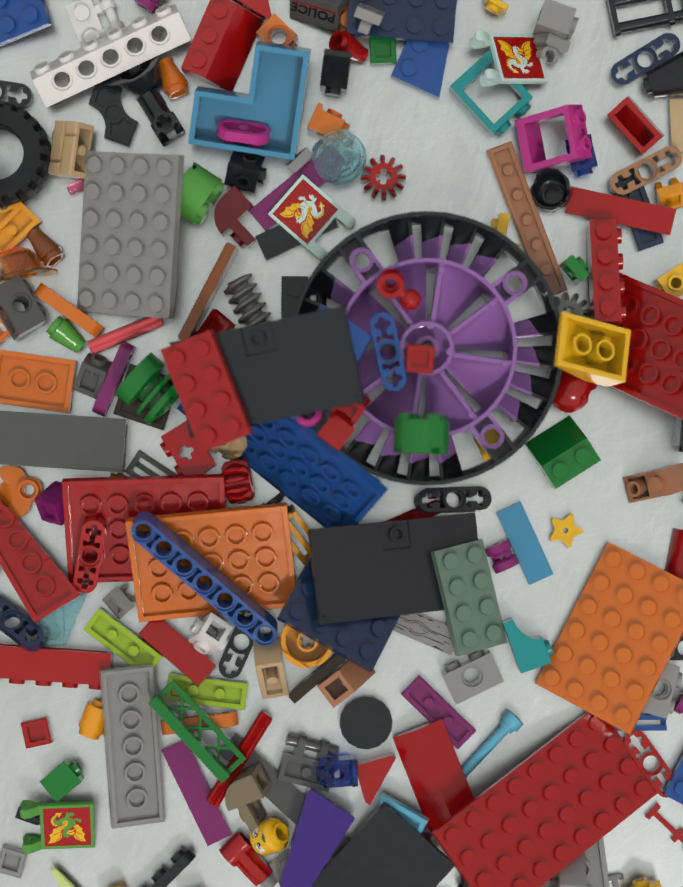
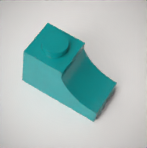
M512 618L502 621L521 674L551 663L549 656L553 655L549 640L544 641L541 636L532 637L524 634L518 629Z

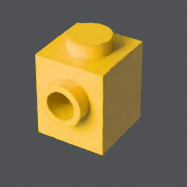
M683 263L654 280L653 282L656 285L654 288L675 297L683 295Z

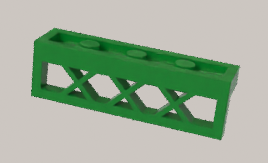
M175 679L148 703L221 783L246 760L247 757ZM174 688L181 695V705L169 706L162 697ZM184 700H185L190 706H184ZM174 710H180V716ZM184 710L196 711L199 715V726L187 725L183 721ZM202 719L208 724V726H202ZM192 729L199 730L198 736L192 731ZM202 730H213L217 734V745H205L201 740ZM220 739H221L227 746H220ZM210 749H217V756ZM220 750H232L238 759L227 768L220 761Z

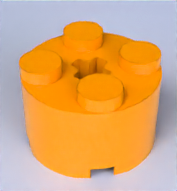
M285 624L281 633L280 643L284 656L289 662L301 668H311L323 664L332 653L330 649L312 640L314 642L313 645L308 643L304 646L301 637L303 634Z

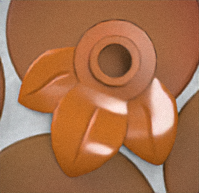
M17 466L1 467L0 477L4 482L0 483V498L6 505H9L8 508L17 518L22 517L28 513L31 503L35 502L34 499L43 492L42 484L37 478L27 476ZM26 485L34 487L33 494L26 493Z

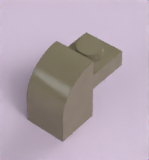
M260 763L243 769L230 784L225 794L227 810L230 811L237 808L241 820L246 823L249 830L258 828L260 822L266 817L267 814L259 799L264 798L272 786Z

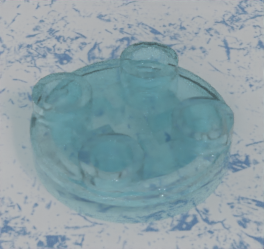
M346 129L324 135L312 147L313 166L318 175L328 183L336 185L349 183L356 179L365 167L367 158L365 147L357 136Z

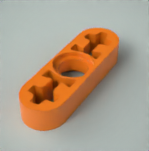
M40 283L33 293L95 338L103 330L104 327L77 309V307L43 283Z
M237 711L207 714L219 728L239 725ZM199 715L184 716L183 721L187 725L199 726ZM202 719V726H208V724ZM161 720L162 735L176 734L164 720Z

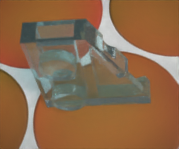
M80 592L81 596L37 622V625L42 628L45 642L43 646L65 645L67 643L87 593Z

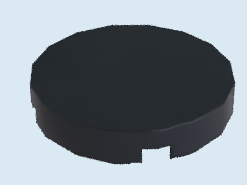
M363 695L353 698L345 705L340 716L339 725L343 737L349 744L360 749H371L380 746L387 740L392 730V717L389 708L383 701L375 697Z

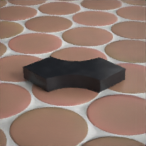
M102 83L96 84L88 104L97 109L104 118L106 127L104 138L130 148L139 122L129 117L123 108V88L104 86Z

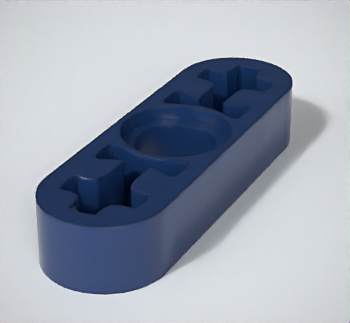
M664 33L618 61L610 70L609 77L611 82L618 87L627 86L651 69L672 58L680 49L679 38L672 33ZM663 40L667 43L672 41L674 44L671 48L672 52L664 50L658 55L661 60H658L655 51L664 44ZM648 53L652 58V64L649 67L640 66L637 61L639 54ZM632 60L634 69L626 75L627 80H624L622 77L618 79L616 77L618 73L617 68L620 67L621 70L627 69L631 66L628 61Z
M0 596V613H2L0 616V631L26 651L34 652L41 649L45 642L42 628ZM11 617H16L20 620L19 625L14 628L7 627L5 622ZM24 628L30 636L33 637L36 634L37 640L31 639L28 641L27 635L23 632Z

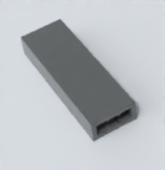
M0 411V464L125 472L128 419Z

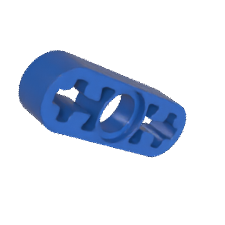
M380 312L372 317L370 330L381 381L387 390L398 391L406 384V373L396 326L390 314ZM383 317L384 321L390 322V326L386 327L387 336L393 334L394 340L385 339L377 343L376 337H382L381 330L374 327V324L378 323V318ZM385 344H391L396 349V355L391 360H385L380 355V349ZM399 361L400 367L394 366L396 375H401L402 380L398 381V386L393 387L392 383L386 382V378L390 377L389 368L383 370L382 364L389 365Z

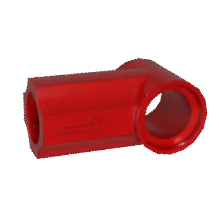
M240 831L219 849L222 856L233 867L237 866L255 886L261 884L273 871L253 849L250 840Z

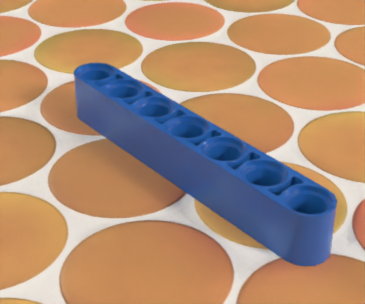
M140 512L134 517L131 536L139 545L258 645L266 647L276 641L278 624L277 620L153 514ZM143 523L149 525L151 529L144 532L139 530L137 526ZM160 541H167L171 547L163 549L158 543ZM186 558L190 560L192 564L188 566H183L178 562V560ZM208 576L212 581L203 583L198 578ZM221 593H228L232 598L223 600L219 595ZM241 610H248L252 615L243 617L239 612ZM262 627H268L272 631L270 633L265 634L260 632L259 629Z

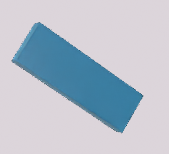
M521 501L497 511L496 514L507 538L510 540L512 549L520 562V567L528 584L531 585L553 575V571Z

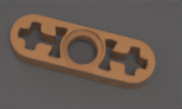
M667 146L616 172L610 178V190L615 195L624 196L672 172L682 163L681 151L674 146ZM665 152H668L669 155L674 154L676 156V159L673 160L674 165L671 166L670 163H665L660 166L663 172L659 173L658 165L652 158L656 157V161L659 162L666 157ZM641 164H649L652 167L653 174L650 178L645 179L639 175L638 168ZM632 169L633 176L639 184L635 185V180H632L626 184L627 190H623L622 187L617 188L615 186L618 182L617 177L620 176L622 180L630 177L632 174L629 170Z

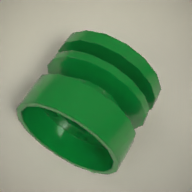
M152 352L132 370L115 392V395L127 406L139 399L141 404L136 411L139 416L149 408L150 412L144 419L148 424L163 416L179 398L175 386L170 385L172 381L170 373L164 378L160 376L165 364Z

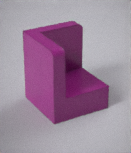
M54 481L34 500L43 521L62 526L64 524L62 483Z

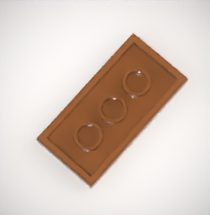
M229 242L225 244L178 335V339L184 340L196 335L239 252L235 245Z

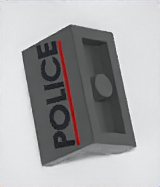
M289 0L290 18L336 32L340 30V12L349 0Z

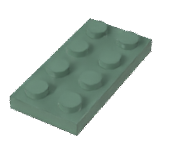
M483 539L431 551L455 656H462L507 643Z

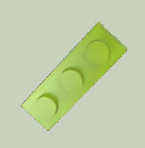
M102 608L96 611L83 629L130 666L152 663L155 667L163 657L151 645Z
M168 674L167 685L175 679L198 705L245 710L248 683L206 678L198 687L183 674ZM172 688L166 693L165 700L181 702V695Z

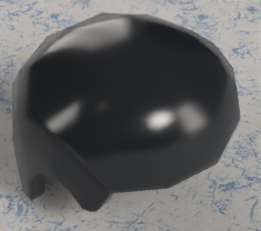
M547 168L538 172L531 186L534 203L546 211L554 212L565 207L572 193L569 179L558 169Z

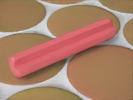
M144 317L89 340L88 347L91 353L96 354L123 341L125 342L163 326V319Z

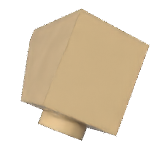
M277 637L272 645L266 647L260 646L253 641L255 667L262 698L267 699L289 695L280 638Z

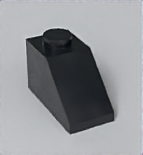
M330 49L324 50L320 90H325L326 95L340 97L341 93L347 94L352 53Z

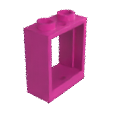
M564 105L515 120L525 173L540 172L547 168L553 169L592 158L591 141L586 128V114L583 111L582 105ZM564 116L571 153L546 160L539 123Z

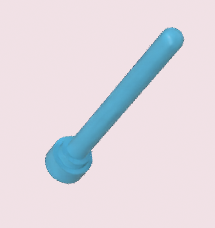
M507 710L501 717L500 727L462 766L465 777L479 765L508 733L517 732L524 725L510 710Z

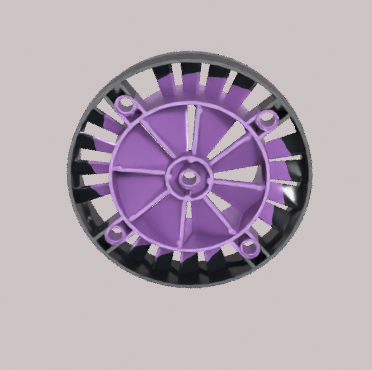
M420 211L392 215L372 222L347 236L322 259L309 277L301 292L294 316L316 312L320 305L330 309V307L310 299L313 292L316 291L342 306L345 305L347 319L370 336H372L370 330L372 317L380 312L390 314L395 322L405 367L407 344L420 345V343L428 341L435 346L433 374L405 372L406 384L398 391L385 389L367 406L363 414L369 419L368 423L347 449L343 446L340 449L349 458L358 462L359 466L367 472L390 481L412 485H443L460 482L487 472L509 459L534 435L545 419L554 401L562 369L554 366L560 314L551 289L538 267L520 247L499 231L482 222L447 212ZM412 225H421L422 258H415ZM444 226L453 228L446 260L439 259ZM389 230L398 263L383 268L364 240ZM476 235L484 241L470 267L467 268L463 263ZM504 252L517 266L493 284H490L483 277ZM358 254L366 255L369 258L368 266L358 268L353 261L355 256ZM340 257L343 258L362 284L355 293L328 272ZM386 269H396L401 272L405 279L404 288L414 289L421 296L419 307L412 311L401 307L399 297L388 298L410 326L408 329L370 294L377 288L379 274ZM426 272L437 273L430 321H426ZM517 277L521 281L520 290H510L507 286L508 278ZM394 279L386 280L388 283L396 282ZM531 287H534L545 314L513 323L507 305ZM481 296L486 303L448 332L446 329ZM383 317L378 318V323L374 324L375 329H380L382 334L381 338L376 337L377 342L385 339L394 340L393 334L387 336L386 327L390 326V322L384 321ZM550 335V346L517 347V339ZM366 349L357 363L364 395H367L382 383L375 349ZM380 349V355L385 360H391L396 355V349ZM454 349L503 351V359L456 353ZM399 361L389 365L382 364L383 370L389 368L390 376L395 373L394 366L400 367ZM516 363L549 368L548 377L544 378L514 371ZM444 369L481 406L476 412L443 371ZM401 375L392 382L393 387L398 386V381L402 380ZM423 376H426L425 414L447 415V420L450 421L449 454H438L440 476H430L429 454L410 453L407 475L397 473L401 453L393 452L394 419H397V413L418 415ZM511 386L541 399L537 408L535 409L507 394L508 387ZM496 406L524 427L513 441L510 440L491 414ZM331 409L322 411L320 422L314 426L318 432L330 418ZM308 413L307 416L311 418L313 413ZM385 429L390 433L376 465L373 466L366 462L382 430ZM469 429L490 458L474 467L462 470L451 435ZM488 429H494L498 433V441L493 445L486 443L484 440V434Z

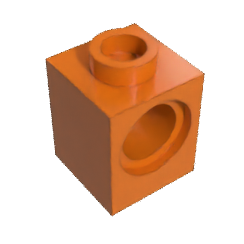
M275 13L256 32V36L260 41L274 43L271 39L275 33H284L287 38L282 44L298 47L296 44L298 35Z

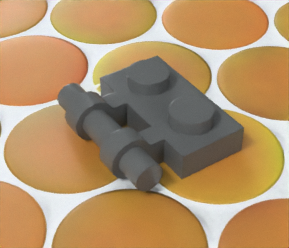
M288 734L285 745L295 747L294 753H282L276 778L281 781L329 792L335 765L326 763L327 755L337 757L339 747L330 745L329 741L321 740L317 742L307 739V736L298 734V736ZM304 750L317 752L316 760L303 757Z

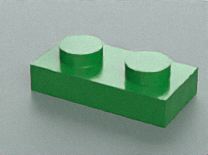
M572 254L559 265L575 286L589 276L587 272L589 267L580 256L575 258Z

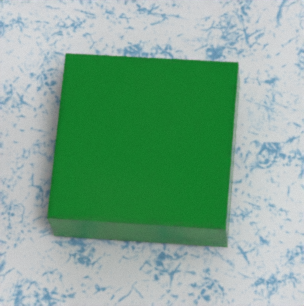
M369 38L370 65L397 63L396 40Z

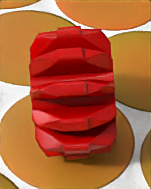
M380 155V164L374 158L370 159L373 169L369 166H363V171L369 175H363L360 179L362 182H370L364 186L363 190L367 192L373 188L374 191L371 194V198L375 199L378 192L382 193V201H386V192H389L390 196L395 198L397 194L393 188L403 190L404 186L397 181L405 180L406 175L397 174L403 169L402 164L394 168L392 167L395 163L394 157H391L387 164L385 163V155ZM380 172H386V176L390 175L391 179H387L386 184H380V180H376V177L380 176Z
M237 458L224 462L221 470L222 474H224L225 493L228 501L231 504H243L247 501H252L255 495V487L248 461Z

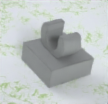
M360 3L354 14V17L361 19L357 32L368 35L372 24L380 26L385 12Z
M536 33L533 40L534 44L540 46L536 51V58H544L548 51V63H556L559 53H567L571 42L551 33Z
M124 584L120 588L116 586L102 599L118 619L134 607L133 603L136 601L135 595L131 598H127L124 595V591L129 587L128 584Z

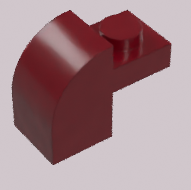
M233 186L220 198L214 212L215 224L222 236L232 230L231 238L240 247L245 244L250 248L256 242V239L239 221L249 213V210L253 208V204Z

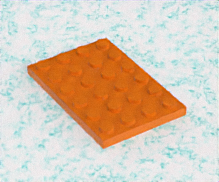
M287 502L154 515L265 610L283 608L296 583ZM134 517L126 518L125 524L139 622L206 616L211 612L215 615L221 614L132 538L131 527ZM143 523L137 526L139 530L144 532L151 529L149 525ZM160 541L158 543L163 549L171 547L167 541ZM186 558L178 560V562L183 566H188L192 564L191 561ZM208 576L198 578L203 583L212 581ZM221 593L219 595L223 600L232 598L228 593Z
M608 542L552 650L553 655L549 656L551 663L544 665L535 684L631 735L683 635V580Z

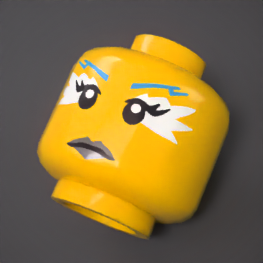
M268 818L261 821L258 828L250 830V843L253 849L260 855L278 853L284 850L288 844L289 830L280 819Z

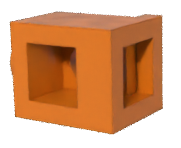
M318 102L307 130L337 144L339 137L345 138L350 124L341 119L343 115L332 109H328L327 112L324 111L323 104Z

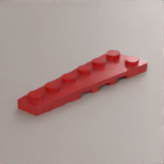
M0 498V565L33 622L37 623L79 598L81 594Z

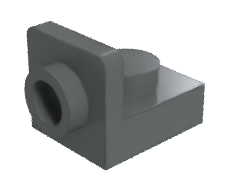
M88 353L81 364L73 390L96 399L112 362L103 355Z

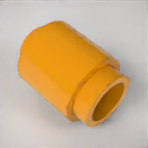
M94 698L93 701H87L78 724L80 727L78 733L93 740H98L100 735L104 733L101 699Z

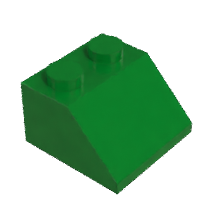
M570 415L525 443V446L553 489H557L601 461L587 437Z

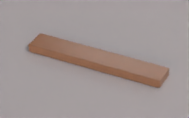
M512 141L486 150L523 251L538 267L547 281L553 296L567 291V286Z

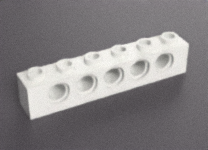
M163 5L148 17L140 16L135 18L129 26L122 29L121 27L114 28L106 34L107 36L99 40H88L81 48L75 51L67 50L52 62L44 61L37 64L33 68L34 70L30 71V74L46 108L192 40L176 5ZM157 26L165 28L160 35L151 34L152 30ZM131 38L140 39V43L134 47L127 45ZM108 49L116 51V54L111 58L103 56V53ZM88 60L92 62V65L87 69L78 67L82 61ZM59 72L68 74L64 80L54 78Z

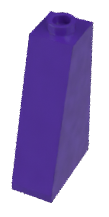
M308 787L304 795L280 876V887H312L355 819L353 815Z

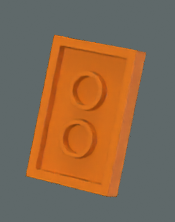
M0 350V403L70 413L77 361Z

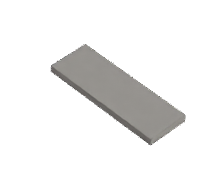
M149 663L99 669L111 827L115 829L165 822L157 713L148 704L156 696L154 665Z

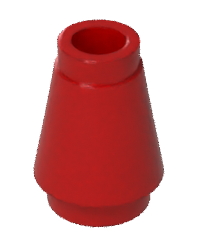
M338 30L329 40V48L331 50L352 53L351 60L362 63L368 56V49L348 31Z

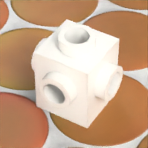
M211 612L205 617L197 618L189 630L192 634L188 641L194 645V649L199 653L211 655L216 651L221 652L229 641L228 635L233 627L221 617Z

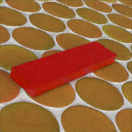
M571 186L572 193L565 213L592 219H616L617 224L671 235L677 209Z

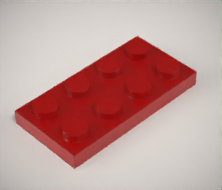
M213 329L161 349L201 453L253 433Z

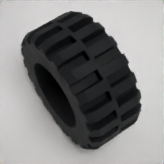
M5 102V104H0V130L9 131L19 138L23 146L24 155L19 168L9 177L0 179V206H10L19 201L25 202L30 199L29 195L33 192L37 193L41 189L40 184L43 180L46 181L49 175L47 170L51 151L50 142L46 137L47 134L38 121L23 108H18L12 103Z

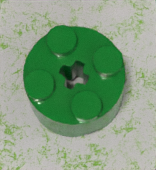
M397 413V419H394L393 452L449 454L450 421L447 420V415L424 414V419H420V415Z

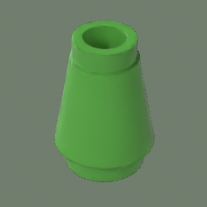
M60 315L46 330L50 335V339L73 350L75 353L86 343V340L83 339L67 318L63 319Z

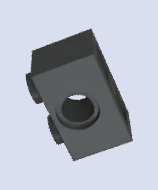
M20 274L0 284V318L14 341L36 330L47 320L45 318L46 312L39 302L36 303L33 298L32 288L27 280H23ZM13 302H21L25 307V311L16 310Z

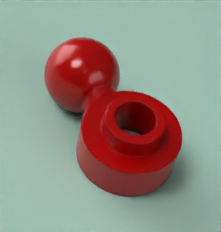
M396 269L382 271L377 278L378 292L386 298L399 297V303L405 310L412 311L417 309L421 303V296L414 289L404 288L405 279L402 273ZM394 279L396 282L388 283L386 280Z

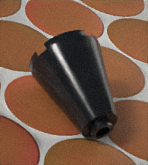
M683 51L647 72L648 78L643 79L647 94L653 93L654 98L683 95Z

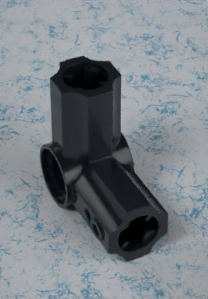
M157 88L145 92L137 99L162 145L185 132L174 112L169 110Z

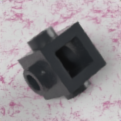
M233 151L228 163L224 184L255 193L258 183L263 184L266 177L267 168H263L265 157L252 153Z

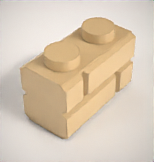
M55 121L52 132L48 174L70 179L86 178V151H91L94 126L77 121Z

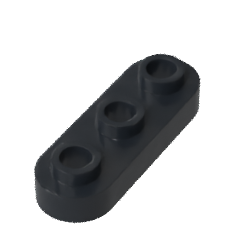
M180 848L170 858L173 863L166 869L161 867L151 877L153 882L148 887H167L192 862L196 854L190 848H187L185 851Z

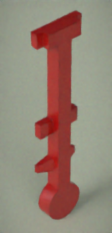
M656 803L646 813L645 817L648 820L652 816L657 818L674 835L671 838L674 843L678 839L683 843V828L681 827L677 831L657 812L661 806Z

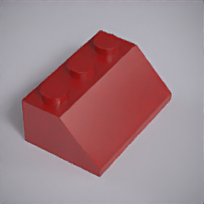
M210 0L181 66L183 73L221 90L233 91L257 37L256 32L261 27L263 20L229 0Z

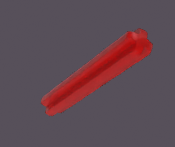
M262 711L258 714L238 747L247 757L246 760L231 772L230 776L223 783L219 780L216 782L207 797V801L211 805L218 807L223 801L228 787L239 775L270 725L272 717ZM235 754L226 766L227 768L238 759Z

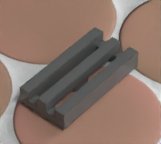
M138 450L125 470V473L131 477L141 476L133 471L135 466L150 476H160L140 463L139 459L141 457L167 475H178L141 450Z

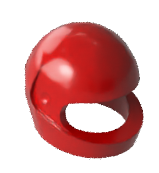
M562 370L559 387L552 404L562 412L572 413L579 411L588 403L589 394L592 390L596 389L597 384L584 381Z

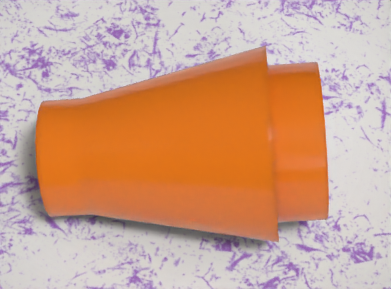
M172 57L161 59L157 64L160 70L164 94L168 95L169 99L182 97L189 91L187 87L188 81L175 65Z

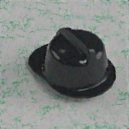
M159 56L101 83L104 86L110 87L123 85L135 95L144 94L149 90L158 88L162 85V79L156 66Z

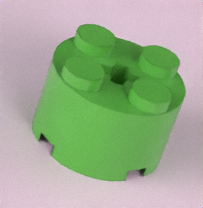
M196 162L183 175L181 217L193 225L196 223L200 226L208 214L209 203L215 204L222 194L221 190L224 187V183H222V179Z

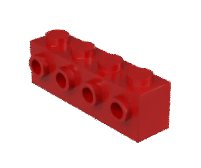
M590 219L586 236L591 319L620 327L622 321L626 320V305H621V295L625 293L624 279H620L619 270L623 269V254L618 253V244L622 243V230L617 228L616 219Z

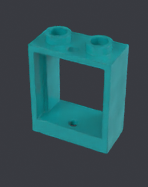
M489 50L450 85L449 91L492 137L496 133L502 135L512 125L509 121L516 114L519 117L523 116L531 108L529 102H531L533 96L522 84H509L521 97V100L495 123L485 115L464 90L490 66L495 69L492 53Z

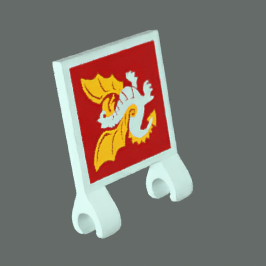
M485 31L475 32V38H470L471 47L473 49H480L490 46L495 69H487L484 72L485 76L479 77L481 85L489 87L497 84H546L548 78L542 58H536V51L539 46L533 43L535 34H489Z
M303 174L268 213L274 221L309 250L319 261H322L328 253L315 241L333 220L337 218L347 229H352L356 223V220Z

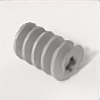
M252 273L231 281L224 290L225 295H233L228 301L229 304H238L233 310L234 314H243L237 320L238 323H247L246 326L267 322L266 319L271 315L270 311H261L266 302H257V299L262 295L261 292H252L257 283L247 282L253 276Z

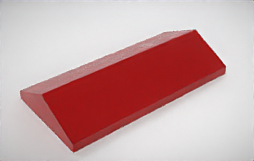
M442 718L393 737L421 812L429 818L427 827L430 834L474 799Z

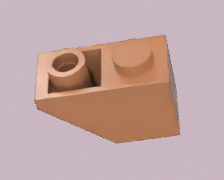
M683 463L623 477L629 503L672 495L683 491Z
M347 660L318 683L317 687L334 708L360 688L376 671L373 669V671L368 672Z

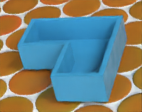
M258 41L255 45L249 94L198 86L194 93L188 144L295 160L311 49ZM225 118L263 123L271 129L270 140L261 147H253L239 142L226 143L216 134L217 123Z

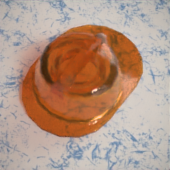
M17 247L0 253V282H5L20 274L21 278L49 276L58 273L57 269L42 268L36 254L30 249Z

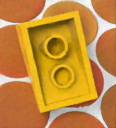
M560 312L554 366L584 381L606 387L625 383L631 330L571 313Z

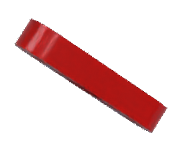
M98 516L87 518L81 529L73 584L82 593L92 592L96 588L99 579L107 525ZM92 524L97 525V529L100 530L96 533L95 542L90 541L91 530L87 529L91 528ZM85 549H94L98 557L93 561L86 560L82 554ZM85 568H91L89 573L91 581L85 585L83 584V579L80 578H83Z
M633 730L631 735L625 733L623 740L629 754L656 792L662 797L669 798L663 794L664 789L660 790L662 782L656 776L652 780L651 776L659 774L665 768L666 771L661 774L667 781H670L673 776L670 768L642 731ZM632 735L642 737L639 743L644 750L648 746L650 747V750L643 752L639 758L636 757V754H640L639 750L634 745L629 746L632 742L630 739ZM655 756L657 758L658 765L654 770H646L644 768L643 762L646 757Z

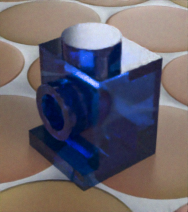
M591 134L588 137L591 141L592 158L567 164L570 175L577 173V177L593 174L592 169H596L598 166ZM565 140L562 144L564 154L571 153L569 142Z
M350 755L319 758V766H316L317 781L324 788L358 787L357 759ZM340 770V777L335 778V772Z

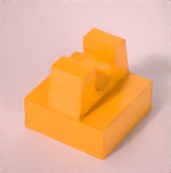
M675 177L671 178V185L663 187L661 182L655 183L657 205L674 209L683 207V182L679 183Z

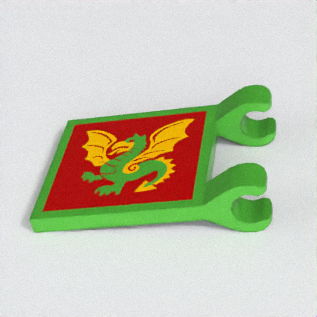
M32 800L21 801V818L30 819L40 815L41 837L31 834L23 836L22 851L25 854H31L41 849L95 847L93 801L38 803Z

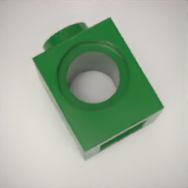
M66 758L43 777L40 783L52 798L58 802L83 781L82 773L84 771L75 760L71 762L69 758Z

